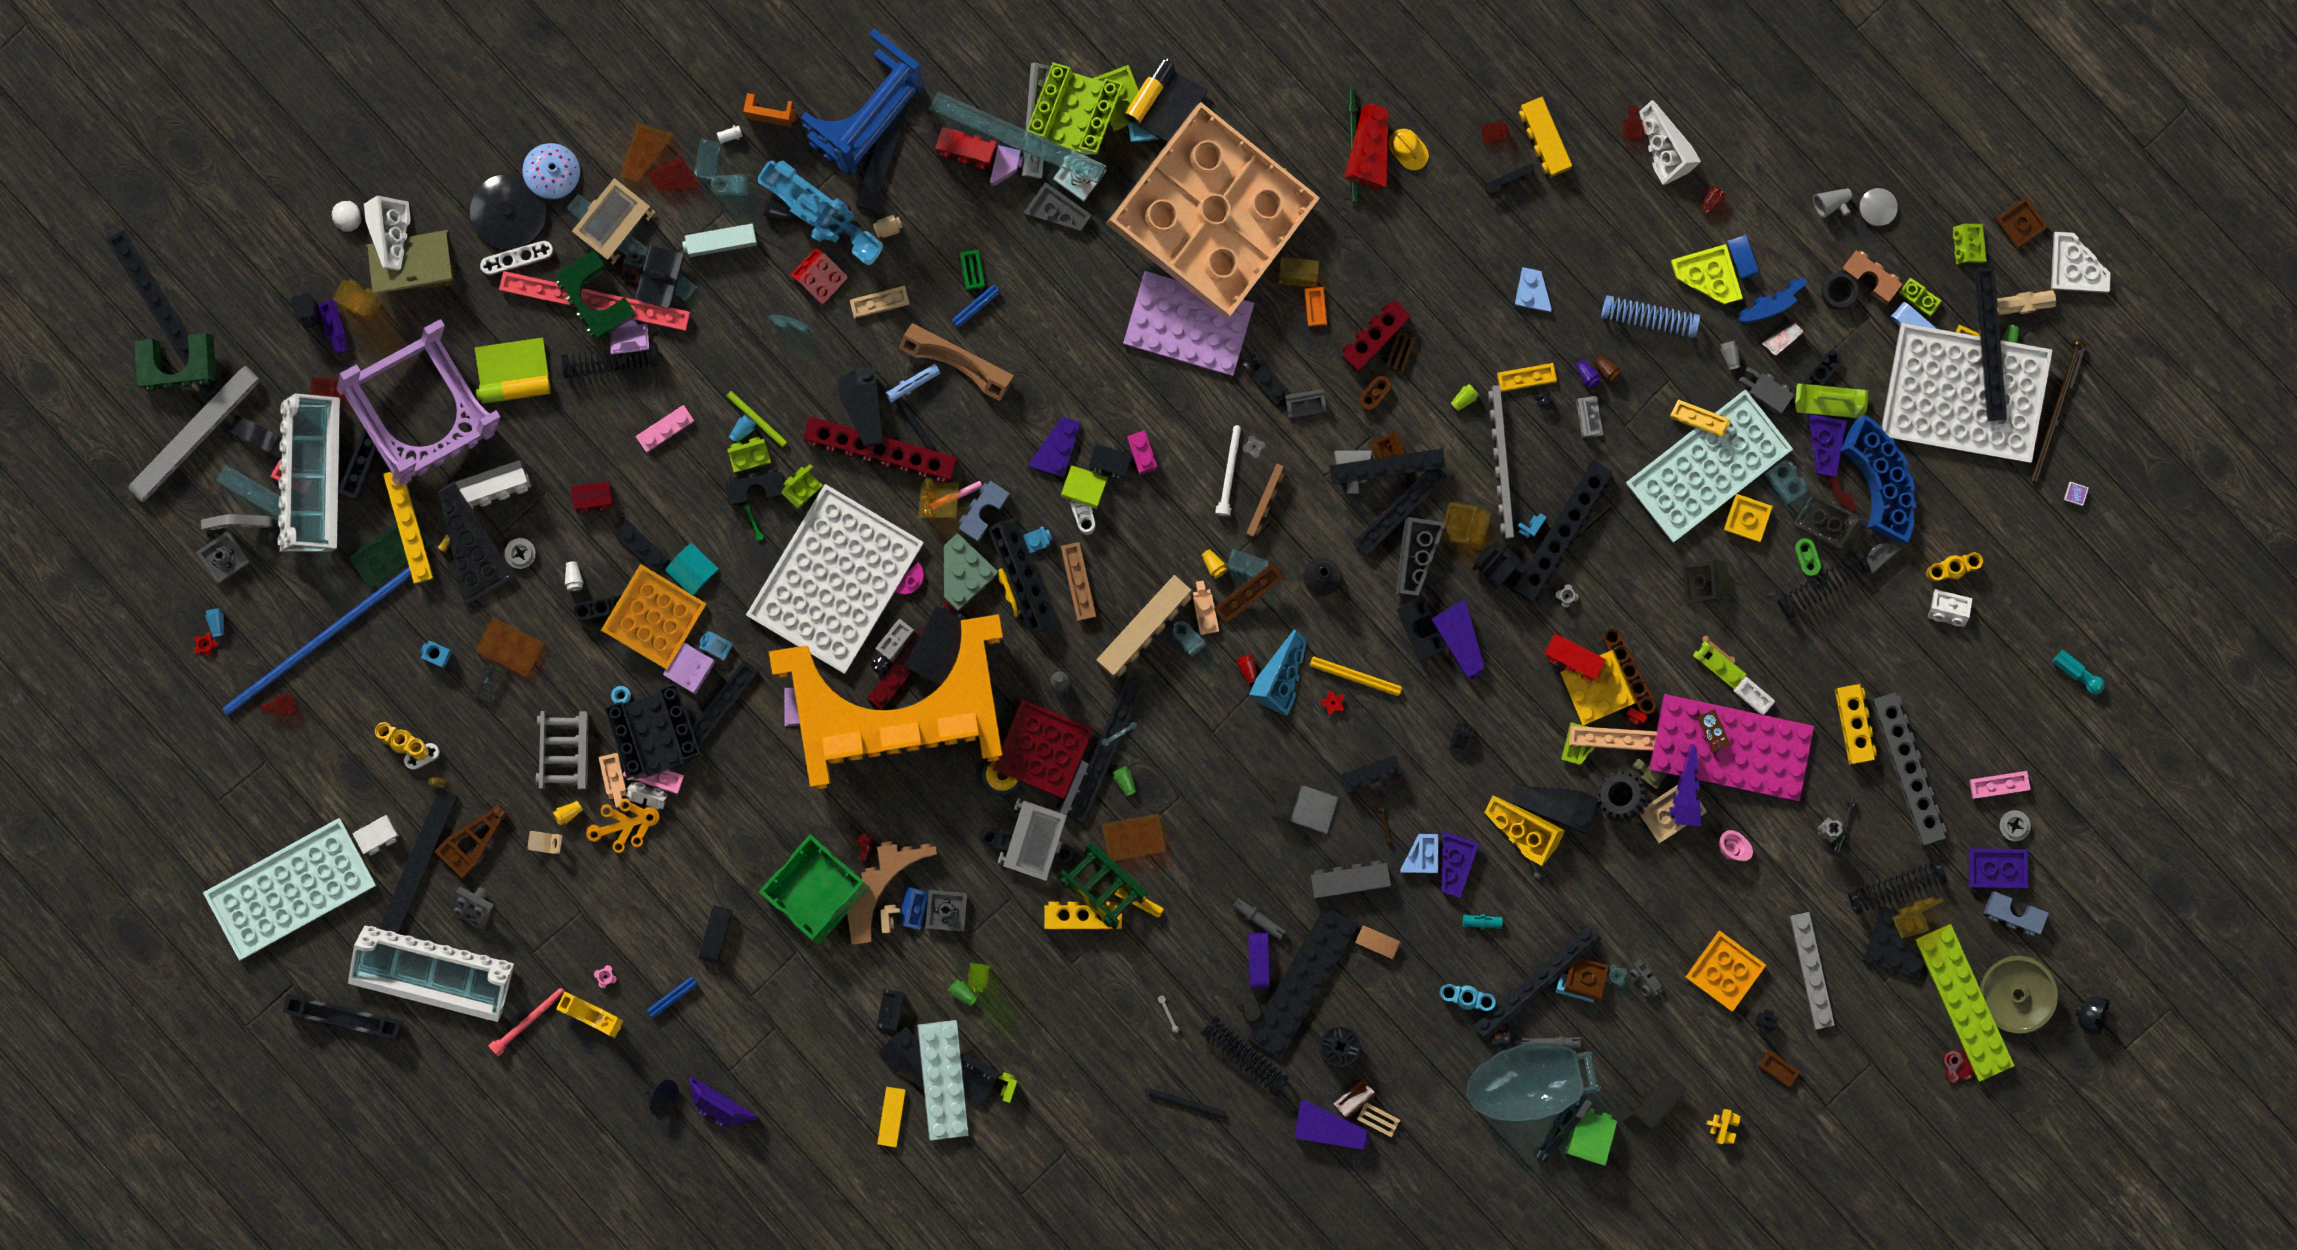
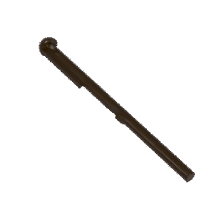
M2075 339L2072 342L2074 349L2030 480L2032 482L2038 483L2055 428L2059 423L2058 417L2068 389L2073 387L2086 349V344L2082 339Z

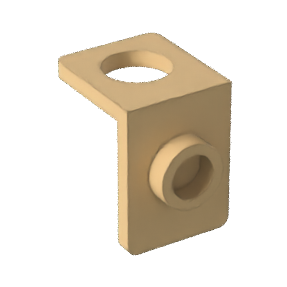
M530 831L527 849L559 854L562 835Z

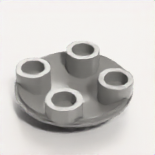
M1881 188L1872 189L1865 193L1860 201L1861 215L1871 226L1886 225L1897 214L1898 204L1896 198L1888 190Z

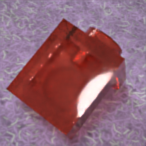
M1504 119L1499 122L1480 125L1483 145L1506 141L1507 135H1510L1509 126L1504 123Z

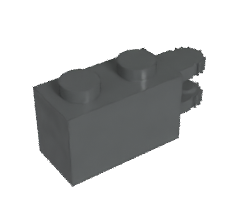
M1748 367L1746 371L1757 379L1756 383L1753 384L1745 377H1741L1739 381L1751 389L1749 394L1753 399L1779 416L1794 396L1791 393L1792 390L1784 384L1782 386L1775 382L1776 379L1768 373L1766 375L1760 374Z

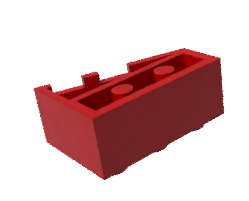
M942 127L935 149L938 155L943 158L949 159L950 156L956 158V161L961 164L967 165V163L974 164L975 168L985 170L986 168H991L997 150V142L994 140L987 142L981 140L979 136L971 137L965 135L964 132Z
M1556 633L1544 653L1547 661L1554 665L1563 666L1564 670L1572 674L1582 675L1581 678L1589 683L1592 681L1598 682L1608 663L1605 658Z

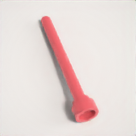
M559 988L501 1040L498 1039L496 1042H491L488 1045L490 1049L499 1057L504 1052L505 1046L563 996L564 989Z

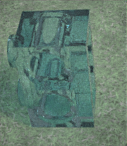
M1785 459L1766 472L1765 476L1787 506L1808 490L1806 489L1807 483L1802 477L1799 478L1795 473L1797 470L1793 463ZM1778 469H1784L1787 472V477L1780 478L1778 476ZM1789 485L1797 486V494L1790 493Z

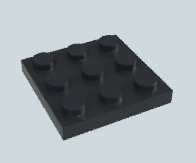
M1881 906L1863 961L1914 979H1919L1924 960L1915 939L1935 931L1936 924Z

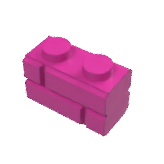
M1146 430L1127 436L1138 474L1141 475L1156 470L1157 464Z

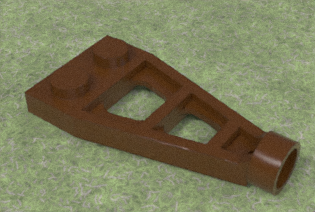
M496 804L491 811L448 837L434 852L461 878H464L478 863L499 824L508 815L507 812ZM494 813L499 817L498 819L494 818ZM481 823H486L490 829L485 837L480 839L474 833V829ZM467 836L473 837L477 843L471 855H466L458 847V842Z

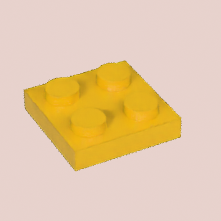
M1735 494L1723 531L1760 543L1772 506Z

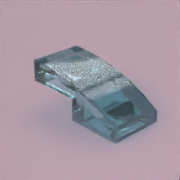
M772 314L768 317L771 322L785 331L789 325L804 335L810 329L808 325L791 317Z

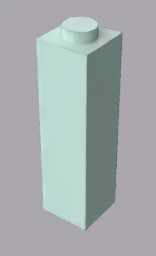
M753 223L685 235L686 241H682L684 253L688 252L689 257L757 245Z

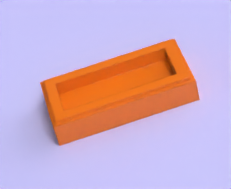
M1324 287L1304 289L1308 327L1327 326Z

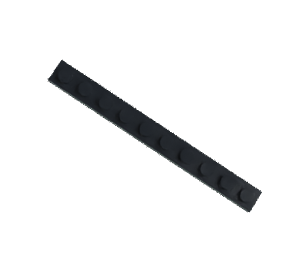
M121 230L108 238L107 242L186 366L189 359V333L124 230ZM217 378L216 381H209V385H198L207 400L214 397L223 388Z

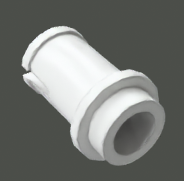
M733 125V128L717 132L721 144L736 138L739 140V137H743L740 127Z

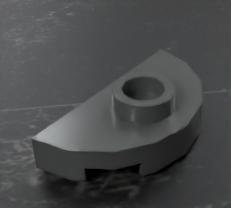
M1888 543L1879 544L1872 548L1867 556V561L1871 567L1869 573L1872 575L1901 549Z

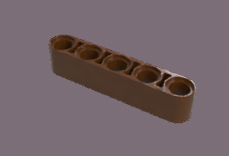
M1610 628L1602 635L1603 644L1608 652L1614 650V652L1622 650L1625 653V658L1622 660L1618 659L1623 673L1625 667H1631L1634 671L1632 677L1625 675V678L1636 701L1635 706L1639 712L1649 715L1656 708L1655 700L1620 632L1615 628ZM1608 633L1616 635L1615 642L1612 643L1607 640ZM1634 684L1642 686L1641 694H1636L1633 691ZM1643 701H1648L1651 704L1650 711L1642 709Z

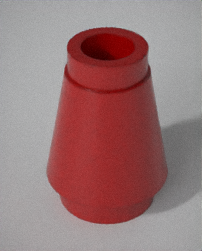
M1247 654L1237 658L1238 663L1236 665L1247 682H1255L1258 675L1254 657L1252 658L1251 654Z

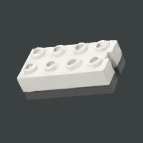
M520 460L455 482L472 509L473 506L479 504L481 506L489 505L492 503L491 500L496 498L499 500L509 498V494L517 492V494L524 493L531 487L525 465Z

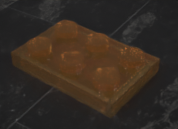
M493 617L475 651L528 677L545 643Z
M1159 814L1102 824L1108 857L1113 861L1166 852Z

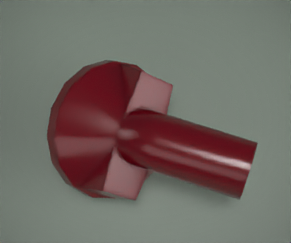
M868 832L857 836L858 840L855 841L856 844L863 847L859 858L864 861L869 854L873 835H869Z

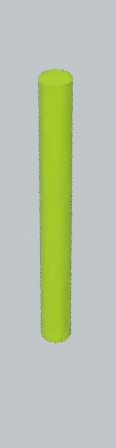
M732 391L727 394L726 397L782 448L787 444V441L738 396Z

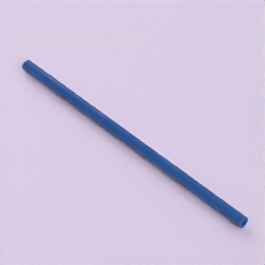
M410 568L405 569L222 708L224 712L230 715L411 578Z

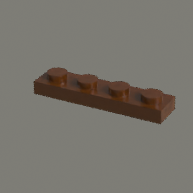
M1272 562L1217 604L1214 610L1227 623L1283 580L1285 575Z

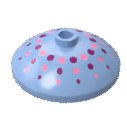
M554 143L542 144L531 150L525 158L523 164L524 181L527 187L539 197L546 199L562 198L572 192L579 181V162L576 156L562 145ZM549 165H554V166H555V169H554V170H550V169L548 168V166H549Z

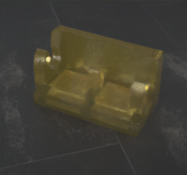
M1281 257L1278 284L1316 287L1319 261Z

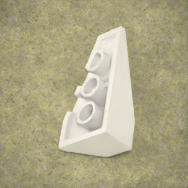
M1654 100L1650 101L1639 111L1644 133L1648 135L1650 143L1648 146L1649 152H1652L1654 158L1653 168L1663 185L1688 174L1701 162L1692 145Z
M376 196L364 204L366 223L382 267L399 271L404 255L403 245L407 239L406 229L410 224L409 202Z

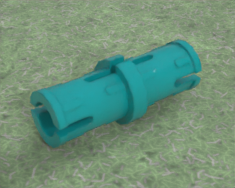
M1481 914V916L1463 915V927H1478L1483 930L1484 928L1502 929V917L1485 916V914Z

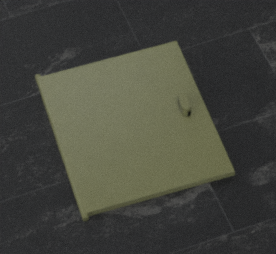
M448 230L407 237L403 245L404 255L399 271L383 268L374 243L366 244L369 255L372 293L379 294L452 280L447 240Z

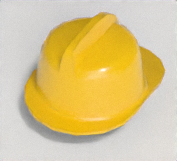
M1399 129L1390 136L1388 142L1389 149L1406 169L1419 170L1426 165L1429 158L1428 150L1414 132L1408 129Z

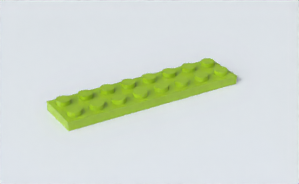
M1946 925L1915 939L1977 1080L1980 1082L2013 1067V1061L1952 925Z

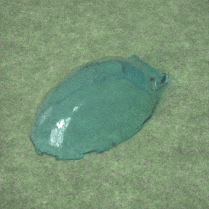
M1528 1043L1501 1051L1485 1063L1480 1064L1468 1080L1466 1097L1474 1110L1491 1119L1522 1122L1542 1120L1561 1113L1577 1102L1582 1094L1599 1091L1600 1086L1597 1085L1591 1058L1593 1056L1592 1051L1576 1054V1051L1559 1044ZM1580 1059H1584L1589 1087H1584L1578 1061Z

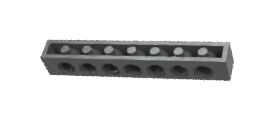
M1894 692L1871 700L1920 845L1923 846L1946 838L1945 834H1947L1945 825L1940 823L1938 817L1940 816V810L1937 804L1934 805L1932 800L1934 797L1931 786L1928 787L1926 779H1928L1926 770L1921 768L1919 762L1921 761V755L1918 750H1915L1913 745L1915 743L1914 735L1912 732H1909L1907 728L1909 724L1908 718L1901 710L1903 705L1900 696H1896ZM1888 709L1895 711L1894 719L1887 717L1886 712ZM1894 727L1901 729L1902 735L1900 737L1894 736ZM1901 745L1908 748L1906 756L1901 755L1899 752ZM1908 763L1914 766L1912 774L1907 773L1905 769ZM1913 782L1920 784L1921 789L1919 792L1913 791ZM1920 800H1924L1927 803L1925 810H1921L1918 807ZM1926 818H1930L1933 821L1931 829L1927 828L1924 824Z

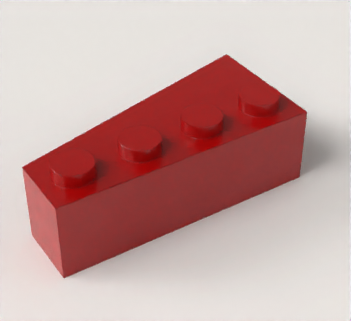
M1372 103L1362 107L1344 179L1375 190L1386 187L1388 109Z

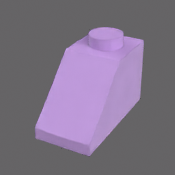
M998 145L990 179L991 186H995L1017 172L1018 167H1022L1023 156H1021V150Z

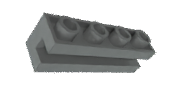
M1382 860L1373 861L1371 866L1365 867L1363 863L1354 864L1352 869L1346 870L1344 866L1335 867L1333 872L1327 873L1325 869L1316 870L1314 875H1310L1314 899L1391 886L1387 863L1383 864Z

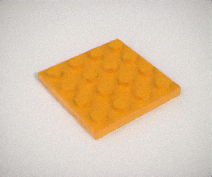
M640 564L601 631L661 667L668 669L706 603Z

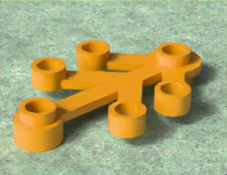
M622 799L619 804L622 811L630 810L638 815L631 818L612 809L609 804H605L601 808V814L604 817L610 816L620 822L601 828L597 825H591L587 829V838L590 841L596 842L603 835L622 830L618 840L613 843V850L620 853L624 850V843L633 826L641 824L637 834L631 838L632 845L640 847L648 827L654 826L659 821V812L655 808L646 807L642 809L632 804L629 799ZM627 802L629 806L627 808L622 807V803ZM609 808L611 811L606 814L603 812V809ZM648 814L653 815V819L648 820L646 816ZM595 831L598 833V835L596 837H592L591 832ZM639 838L641 841L636 844L633 840ZM619 843L622 845V848L616 849L615 845Z

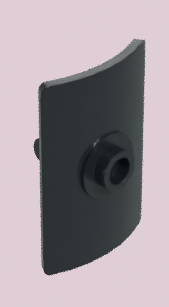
M649 245L634 299L670 308L685 254Z

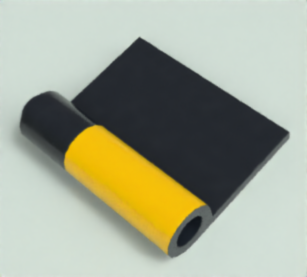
M1160 59L1125 111L1124 117L1131 123L1168 143L1193 109L1203 100L1208 90L1175 72L1174 63L1169 59Z

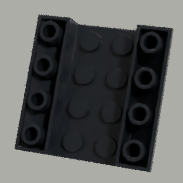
M677 683L660 688V693L625 705L623 702L604 707L627 780L657 775L683 766L701 755Z

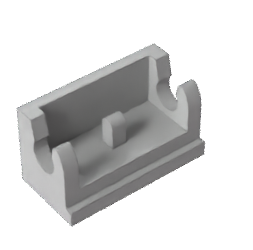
M1597 397L1578 398L1576 404L1582 439L1602 436L1603 431Z
M898 619L875 649L894 664L918 634L905 622Z

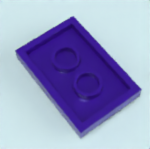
M1970 848L1969 887L2028 888V849Z

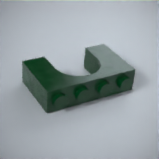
M593 249L556 273L555 275L558 279L555 282L561 290L565 289L568 293L566 299L570 305H576L579 310L576 314L581 322L586 321L589 325L586 329L592 338L596 336L600 340L637 315L625 297L604 310H593L584 305L581 298L584 284L590 278L606 269Z
M208 333L188 335V363L181 372L174 375H169L163 368L160 341L154 339L135 341L137 387L144 388V391H156V387L173 389L174 385L191 387L192 383L209 385V381H216L214 335Z

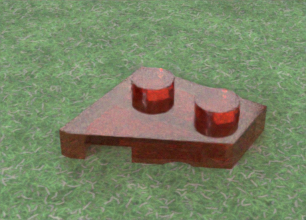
M682 155L648 174L658 192L700 188Z

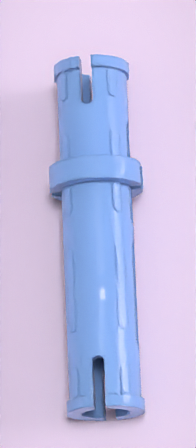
M932 364V366L905 382H899L900 385L886 392L887 398L893 403L903 395H909L910 391L939 375L938 367L936 364Z

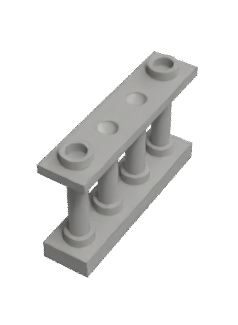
M541 711V716H537V727H540L539 773H536V785H539L540 789H545V783H574L578 785L579 790H587L589 713L579 711V716H576V718H547V712ZM546 725L576 726V728H579V735L575 737H546ZM546 744L575 745V747H578V754H575V756H546ZM545 764H575V766H578V774L574 776L545 775Z

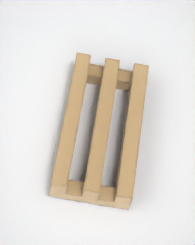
M1369 1103L1364 1104L1357 1120L1392 1137L1400 1122L1396 1117ZM1367 1107L1393 1120L1394 1124L1392 1125L1384 1121L1383 1119L1367 1112ZM1363 1115L1391 1128L1390 1132L1362 1118Z

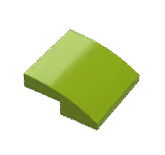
M1071 466L1061 497L1097 509L1108 477Z

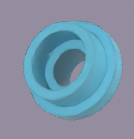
M618 686L613 689L611 698L615 704L623 702L625 705L629 702L631 694L626 687ZM620 692L625 694L623 699L618 698Z

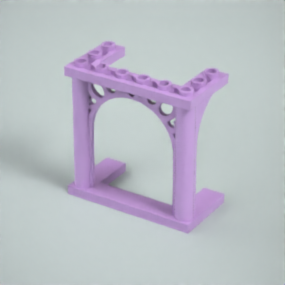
M441 319L425 327L420 340L362 371L355 365L339 375L337 384L339 394H344L392 472V481L395 486L399 484L405 485L412 480L411 477L415 475L421 476L428 472V468L431 466L438 467L445 462L444 459L450 456L452 458L462 453V449L466 447L468 449L473 448L478 444L477 441L483 438L485 440L495 435L494 432L500 419L497 411L488 413L478 403L440 340L445 326ZM426 350L455 399L457 416L452 430L441 441L429 446L415 447L403 444L389 434L359 385ZM465 412L466 417L469 416V418H462L461 414ZM467 423L472 427V431L462 432L458 425ZM454 434H459L460 436H462L456 437V440L452 438ZM438 445H443V448L439 449ZM397 448H403L404 450L402 452L401 457L399 456L400 452L397 450ZM410 451L415 452L416 460L413 456L406 459V454ZM427 452L428 455H424L420 460V453Z

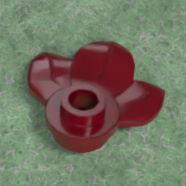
M1964 1049L1959 1052L1950 1050L1944 1054L1945 1076L1950 1083L1956 1084L1959 1077L1965 1080H1971L1975 1077ZM1953 1057H1955L1954 1063L1951 1062V1059Z

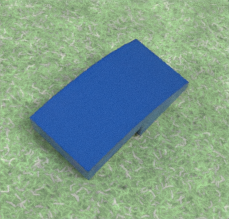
M1746 235L1729 240L1728 244L1740 278L1744 279L1758 274L1759 271Z

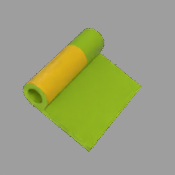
M543 338L475 347L480 381L479 389H476L477 400H481L482 404L551 394Z

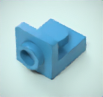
M1541 513L1538 517L1534 515L1528 524L1531 528L1519 523L1517 527L1520 530L1519 533L1526 538H1529V536L1534 538L1545 521L1546 516Z
M1043 526L1038 530L1023 535L1030 554L1049 547V541L1052 540L1049 530H1044Z
M708 631L707 634L702 636L699 648L721 660H725L733 643Z

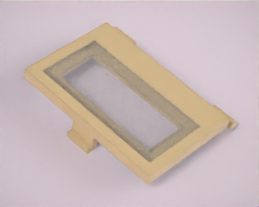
M614 178L599 198L594 200L587 208L589 209L572 232L607 260L609 258L613 259L611 263L614 265L620 257L618 253L616 256L613 255L617 247L644 214L647 215L645 219L649 221L655 211L649 212L650 206Z

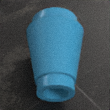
M746 415L742 418L740 417L729 435L730 439L735 443H739V441L755 430L756 423Z
M221 608L206 610L205 618L212 637L224 635V612H222Z

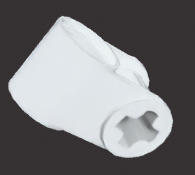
M1070 501L1079 531L1084 535L1092 534L1095 530L1092 507ZM1084 521H1090L1092 526L1090 529H1083L1081 524Z

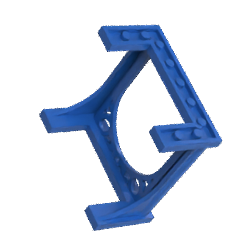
M876 29L870 32V39L900 62L896 63L878 48L874 53V58L888 68L891 73L866 104L856 114L839 121L819 120L810 116L807 112L801 117L802 126L810 132L807 136L808 144L816 151L820 149L824 152L823 156L828 161L832 162L834 160L838 168L845 174L848 172L852 175L857 170L856 165L914 93L916 91L920 93L924 88L919 63Z

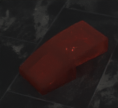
M312 376L309 395L340 398V400L348 401L345 395H340L337 390L338 379Z
M1838 478L1829 479L1827 481L1839 504L1850 514L1856 512L1851 492L1843 495Z

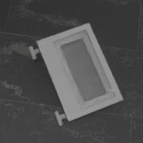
M1017 798L1014 809L1018 810L1021 807L1007 855L1005 856V852L1001 851L998 863L1001 864L1003 860L1005 861L1004 867L1046 881L1055 853H1059L1062 842L1059 840L1067 815L1027 801L1022 803L1021 799Z

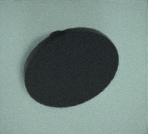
M663 1079L653 1089L648 1087L645 1090V1094L650 1096L649 1109L651 1113L655 1116L663 1117L673 1110L679 1096L676 1082L671 1079Z

